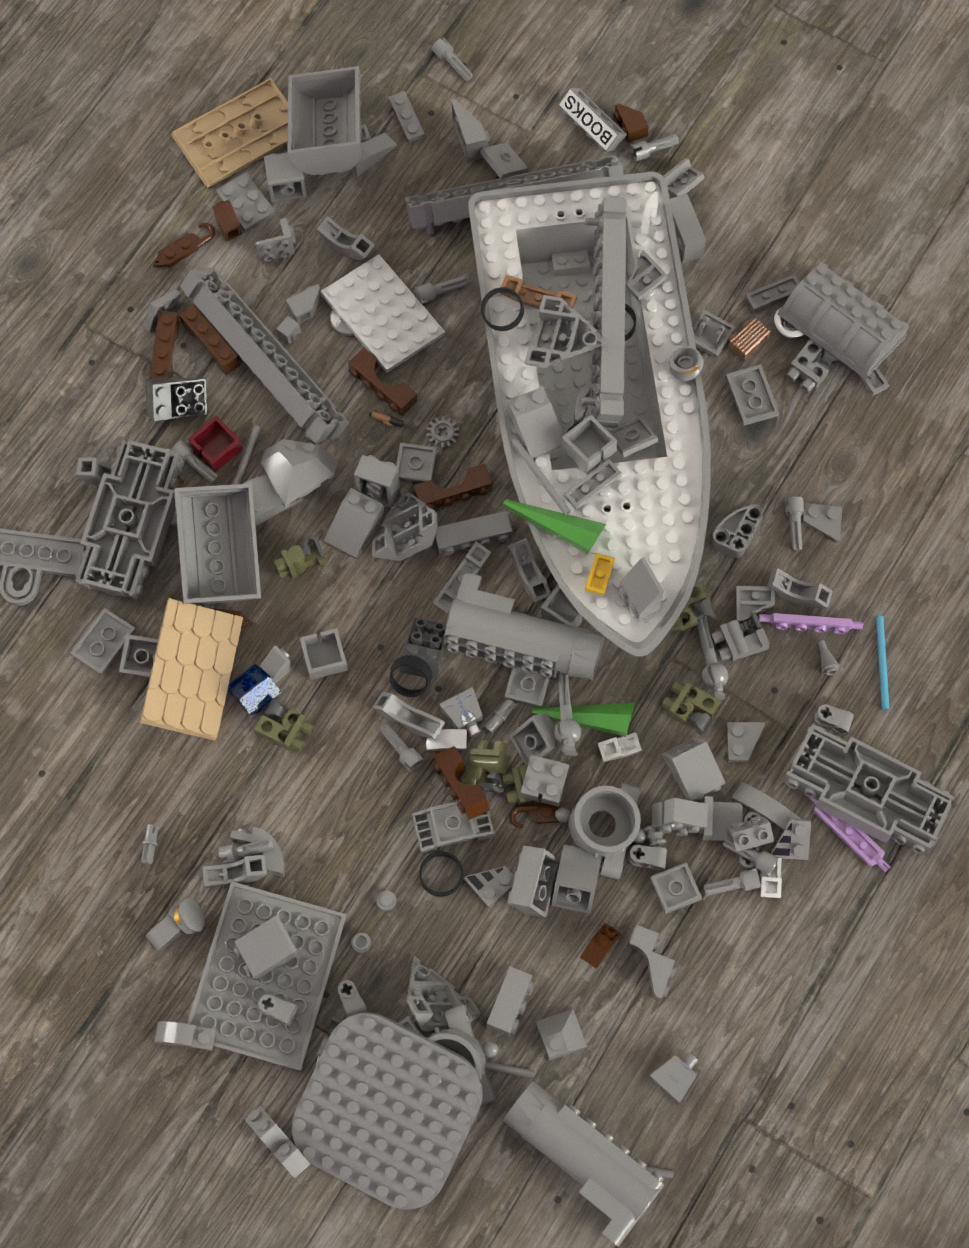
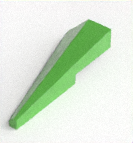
M508 499L502 504V506L551 536L556 535L587 555L606 526L604 523L572 515H564L560 512Z
M635 703L571 706L572 718L580 725V728L587 730L592 728L626 737ZM560 707L533 708L532 715L548 713L551 720L561 721Z

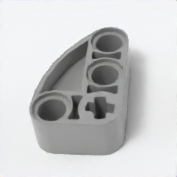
M756 504L749 505L725 517L713 532L711 540L713 548L733 558L742 557L761 522L763 509ZM754 513L758 518H752L749 514ZM747 529L750 533L744 534L741 530ZM721 536L725 541H718L716 537Z

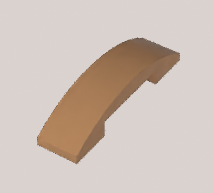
M505 275L501 287L514 290L520 296L524 305L536 309L540 308L543 295L563 298L572 309L577 300V295L560 290L558 293L527 285L524 284V280ZM506 292L501 293L504 296L519 302V299L513 294Z

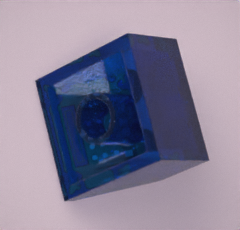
M256 664L231 682L227 690L250 716L260 712L262 707L271 702L273 698L276 699L277 695L281 693L270 675Z

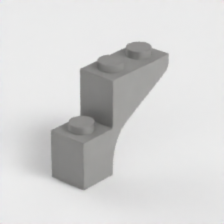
M382 692L373 706V709L388 721L400 723L416 736L436 739L445 724L441 719L406 704L392 693Z
M636 925L628 947L637 950L646 959L653 998L661 1001L662 996L667 997L670 988L667 985L668 979H673L677 967L673 966L675 960L652 952L653 950L657 951L661 941L657 939L659 933Z
M261 1106L252 1111L245 1119L294 1178L310 1165L307 1159Z

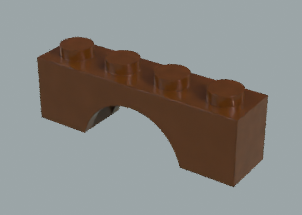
M194 304L179 314L185 329L192 337H196L204 345L215 364L225 375H228L240 366L239 357Z
M159 311L149 379L172 378L173 349L175 340L178 339L180 320L176 312Z
M362 348L348 362L349 373L354 378L358 377L365 388L368 390L372 389L380 401L388 403L389 408L394 413L398 412L403 416L417 402V393L404 382L397 385H388L377 378L375 374L378 367L377 359L365 348Z
M481 464L468 468L464 481L457 487L442 488L432 480L413 485L415 497L424 502L429 508L435 510L436 507L442 505L450 506L455 501L469 500L472 496L478 494L486 495L492 490V482L486 465Z
M453 746L434 755L436 763L433 764L437 775H442L441 780L445 788H450L449 794L453 801L457 800V807L461 815L465 813L468 820L489 811L487 798L479 785H465L459 782L466 769L456 747Z

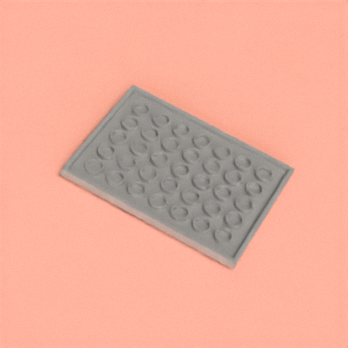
M231 881L187 1024L216 1030L213 1047L301 1072L347 914ZM278 915L297 950V957L254 980L252 975L250 977L247 976L243 969V966L246 965L242 958L238 959L233 950L236 947L235 941ZM269 994L297 1005L298 1010L291 1026L282 1024L262 1014L258 1009L260 998ZM270 1000L262 1002L264 1009L267 1010L269 1007H273L270 1005Z

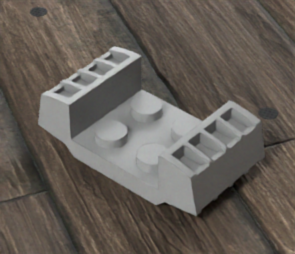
M456 801L412 813L421 852L424 854L436 852L438 847L475 838L478 841L492 838L494 830L489 811L468 820L465 813L461 815L459 812L458 802Z

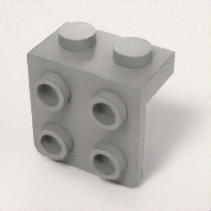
M287 218L280 219L282 236L255 243L261 262H270L275 258H286L295 254L293 244L296 243L293 226L288 224Z
M705 796L704 801L700 803L708 804L707 828L699 830V833H702V840L724 842L729 836L726 827L732 826V823L742 821L743 806L741 803L713 802V797Z

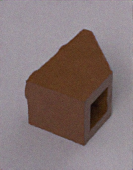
M621 104L615 105L614 120L616 123H619L620 128L627 134L625 138L628 143L648 136L649 126L642 112Z
M230 200L221 201L213 206L216 223L224 239L229 241L241 235V226Z
M604 923L590 940L580 958L597 969L619 939L621 933L614 927Z

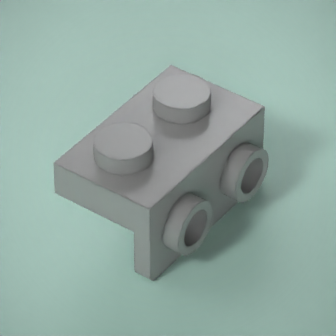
M687 158L663 176L667 182L668 193L673 197L686 194L705 179L702 172L691 167L690 161Z
M757 816L751 818V821L745 823L739 821L732 823L730 827H726L728 835L733 839L735 850L742 851L773 842L774 837L770 822L765 817Z

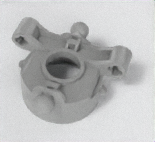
M621 783L619 788L614 786L595 787L580 798L571 812L569 809L561 807L555 813L556 819L559 822H568V828L576 845L593 854L595 859H598V856H603L599 875L619 880L623 869L626 848L632 842L642 844L646 840L645 831L640 829L641 818L637 806L641 791L639 787ZM604 812L613 819L614 831L610 836L602 838L591 832L589 820L593 814Z
M465 1004L445 1010L449 1029L441 1030L439 1027H436V1032L427 1038L447 1049L457 1050L472 1064L478 1073L477 1075L483 1089L481 1105L497 1101L495 1088L485 1070V1056H496L498 1053L497 1044L493 1041H487L482 1046L475 1039L471 1027L470 1014Z

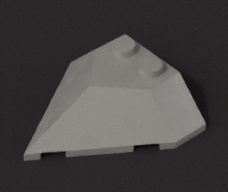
M543 295L539 308L540 323L533 346H529L524 363L525 365L544 368L605 345L609 341L604 336L602 337L576 310L567 305L563 298Z
M283 439L264 451L261 466L265 469L278 497L280 496L284 508L290 506V502L306 496L320 487L321 483L326 479H332L335 476L338 462L321 445Z
M402 487L400 491L401 497L397 502L393 503L381 525L383 528L379 536H375L372 541V556L374 558L401 561L432 546L437 530L436 511L429 508L424 502Z
M416 956L413 957L407 1003L422 1031H435L436 1027H439L441 1030L449 1029L445 1010L464 1004L468 1008L471 1021L481 1015L470 997L467 995L461 996L454 990L456 987L432 968L428 969L421 965V960Z

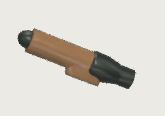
M375 411L369 412L371 418L382 421L385 425L392 427H403L404 421L396 417Z

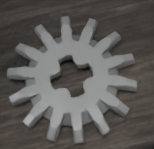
M442 416L441 421L435 418V424L430 421L429 424L432 428H426V430L431 432L426 434L427 437H432L429 442L436 441L434 446L441 443V448H444V443L450 447L449 441L455 443L456 440L453 437H459V434L455 433L459 431V427L454 428L457 423L451 424V418L444 421L445 416ZM439 429H441V430L447 429V430H446V434H447V435H446V436H445V435L439 436L440 433H439L438 430H439Z

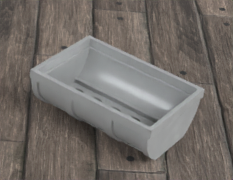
M359 66L288 76V156L293 165L302 172L310 175H325L326 173L333 172L342 173L352 169L359 162L361 157Z
M820 262L796 286L784 306L778 312L779 316L865 379L906 338V332L909 328L907 322L896 318L885 310L884 306L878 301L874 302L855 288L854 284L849 280H844L830 270L824 262Z
M252 484L174 488L183 604L201 605L261 599Z

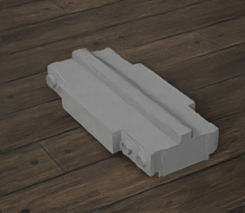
M122 440L121 445L116 450L117 457L115 463L111 465V475L103 474L80 542L86 550L81 555L82 562L80 568L75 573V582L84 589H93L112 596L130 597L137 601L143 592L144 587L142 584L144 578H147L149 574L148 566L156 567L175 510L174 488H177V476L183 470L184 461L176 451H172L169 448L163 449L134 441L127 442Z
M812 724L808 728L802 740L803 743L783 782L792 789L804 792L807 797L817 799L815 807L884 843H887L892 838L896 843L900 845L905 844L912 848L915 853L926 856L938 839L937 835L955 797L945 790L932 786L928 781L920 780L922 772L852 736L846 742L840 736L832 735L826 732L824 728Z

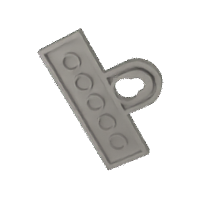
M0 528V567H3L0 593L5 601L15 606H23L33 601L39 591L42 573L75 577V573L80 568L82 562L81 555L86 550L80 544L81 539ZM20 570L29 572L30 578L24 585V588L20 591L14 590V583L12 582L14 574Z

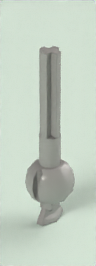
M703 615L704 618L698 619L697 625L707 665L703 669L702 680L708 688H713L717 699L724 700L726 697L723 693V686L727 683L729 675L726 667L717 661L706 615Z
M557 671L561 721L555 726L554 734L556 740L563 745L561 750L566 755L577 756L578 753L574 746L579 741L582 731L580 725L572 718L568 675Z

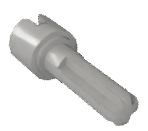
M445 38L437 40L431 50L441 60H446L465 81H469L473 75L453 53L454 48Z
M673 134L649 143L643 140L629 146L630 154L636 153L632 160L637 162L649 158L653 152L677 145L679 143L678 136Z
M461 276L435 285L426 283L415 287L417 289L415 294L420 303L424 304L435 300L437 295L466 286V280Z
M180 440L174 445L173 451H176L182 457L184 463L192 466L211 483L217 479L218 475L194 455V449L184 440Z
M789 497L788 500H784L785 515L790 519L792 549L797 551L802 550L801 516L804 514V501L802 497Z
M388 724L383 725L380 728V732L400 755L399 761L409 773L416 771L424 759L414 748H408Z
M730 836L723 843L725 848L755 863L756 869L769 876L778 861V857L765 850L761 851V853L752 848L736 851L733 839Z
M267 838L241 846L237 843L222 846L219 848V857H227L222 864L234 863L242 860L243 857L272 850L273 841Z
M756 868L742 871L738 877L704 885V891L707 896L740 888L745 889V891L761 888Z

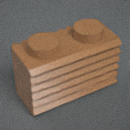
M753 318L751 321L747 320L742 325V330L738 333L734 332L728 339V348L743 361H746L770 336L771 331L756 318Z

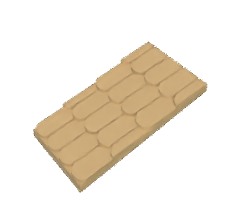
M272 78L174 130L171 136L206 188H209L288 144V101Z
M171 598L168 599L140 723L213 741L216 740L243 617L194 604H183L182 601Z

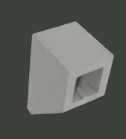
M319 284L309 286L304 291L293 294L286 299L287 308L297 323L301 324L314 317L321 297Z
M276 645L260 665L261 671L274 685L292 671L289 654L283 648L279 649Z

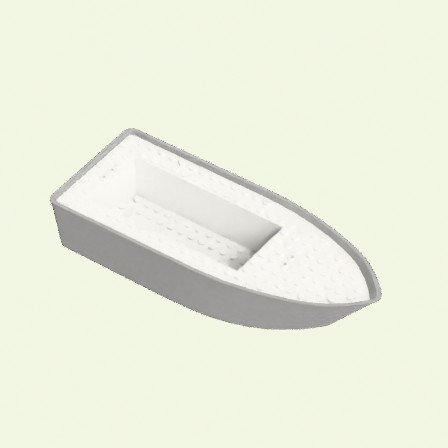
M644 172L475 193L468 201L482 300L488 292L501 287L505 275L524 280V284L555 293H558L560 290L577 295L573 310H576L592 326L596 314L593 311V302L596 300L593 286L594 282L597 281V276H594V265L597 264V258H594V249L597 247L594 233L597 226L585 225V219L595 218V212H598V205L602 204L604 197L627 199L625 303L635 312L636 328L632 337L625 341L624 416L619 425L641 416L657 436L658 442L626 457H623L616 449V452L605 461L610 459L622 472L621 476L577 510L566 500L564 493L588 474L561 447L533 458L534 462L571 510V513L568 515L606 524L588 555L556 535L551 536L528 522V525L552 575L577 612L597 631L621 649L634 656H646L661 643L677 621L690 598L703 554L710 499L711 449L701 373L692 380L680 381L672 376L669 366V359L674 351L684 346H691L696 349L667 182L657 172ZM658 191L657 216L650 217L648 234H642L641 224L645 206L653 192ZM644 250L667 274V279L638 301L626 289V284L632 275L635 264H637L640 258V253ZM501 293L492 296L485 306L487 321L496 326L511 324L520 312V303ZM524 305V315L521 322L511 330L497 331L489 327L485 322L503 446L520 503L563 513L511 444V441L517 438L524 447L506 411L507 401L543 387L564 436L567 430L574 425L575 405L583 385L591 386V395L592 390H595V384L592 383V373L595 372V365H592V356L595 354V348L544 368L525 365L524 362L528 348L533 346L540 323L539 309ZM625 311L626 335L631 331L634 323L630 314ZM588 405L587 415L584 419L591 415L592 408H594L593 405ZM604 427L607 431L612 429L609 427ZM596 553L615 558L604 597L585 591ZM645 557L664 592L660 611L638 621L636 616L633 617L628 609L629 604L626 599L623 600L618 589H620V581L641 558Z

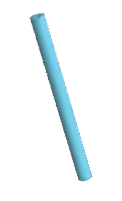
M877 616L876 631L882 710H889L883 616Z

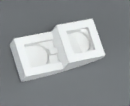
M658 191L653 192L645 206L641 224L642 234H648L650 217L657 216Z
M444 729L436 739L427 738L426 751H444L453 746L457 750H466L467 729Z
M636 732L626 735V737H614L598 743L604 762L643 752Z
M778 858L770 876L760 871V897L781 898L782 858Z

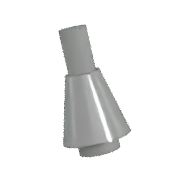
M819 641L817 644L821 652L822 673L834 675L838 672L840 665L830 651H828L825 641Z

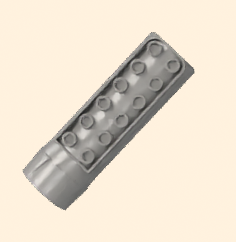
M470 573L463 575L457 596L450 609L444 634V646L449 652L464 653L471 658H483L487 662L502 663L510 668L518 667L525 672L533 671L540 673L544 677H556L558 671L568 676L588 680L594 679L604 642L603 634L582 627L569 626L515 612V599L482 591V588H480L482 576Z
M533 1081L509 1110L503 1122L583 1186L579 1193L611 1218L602 1234L619 1246L664 1187L662 1183L664 1178L655 1171L649 1173L645 1169L647 1165L639 1158L633 1160L628 1156L630 1151L621 1144L619 1147L613 1144L612 1140L614 1138L605 1131L602 1134L595 1129L597 1125L588 1117L586 1120H583L579 1116L581 1112L570 1104L569 1107L563 1105L554 1095L552 1096Z

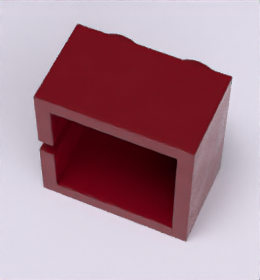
M217 415L188 438L194 452L201 459L203 458L204 462L214 472H217L243 450L241 440Z

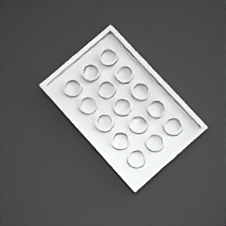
M379 254L321 291V296L367 351L377 359V363L386 373L445 335L443 328Z

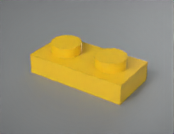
M596 553L586 583V592L604 597L615 558Z

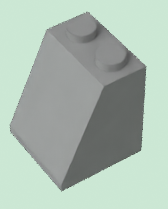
M288 152L264 156L271 203L307 197L303 172L293 165Z
M694 737L661 754L685 798L690 801L701 800L704 798V794L716 792L721 789V785L725 784V780L705 740Z
M564 845L551 906L590 914L602 856H598V859H595L593 854L588 853L582 848Z
M278 915L236 940V947L233 948L237 958H242L246 964L243 966L245 973L248 977L252 975L254 980L297 957V950Z

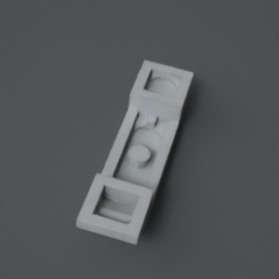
M475 542L454 574L435 598L433 604L448 614L457 596L463 575L466 573L476 575L491 554V551Z
M744 782L739 785L731 799L741 803L746 809L750 808L762 817H765L768 821L782 829L781 832H784L790 818L801 819L775 799Z

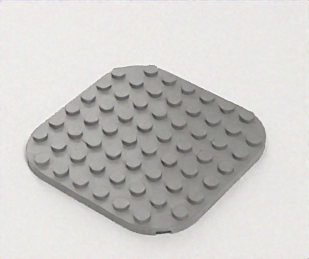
M371 1012L350 1016L339 1023L331 1033L295 1110L292 1120L294 1143L309 1163L385 1204L405 1210L420 1208L431 1202L443 1188L479 1112L483 1089L477 1075L478 1073L464 1057L385 1016Z

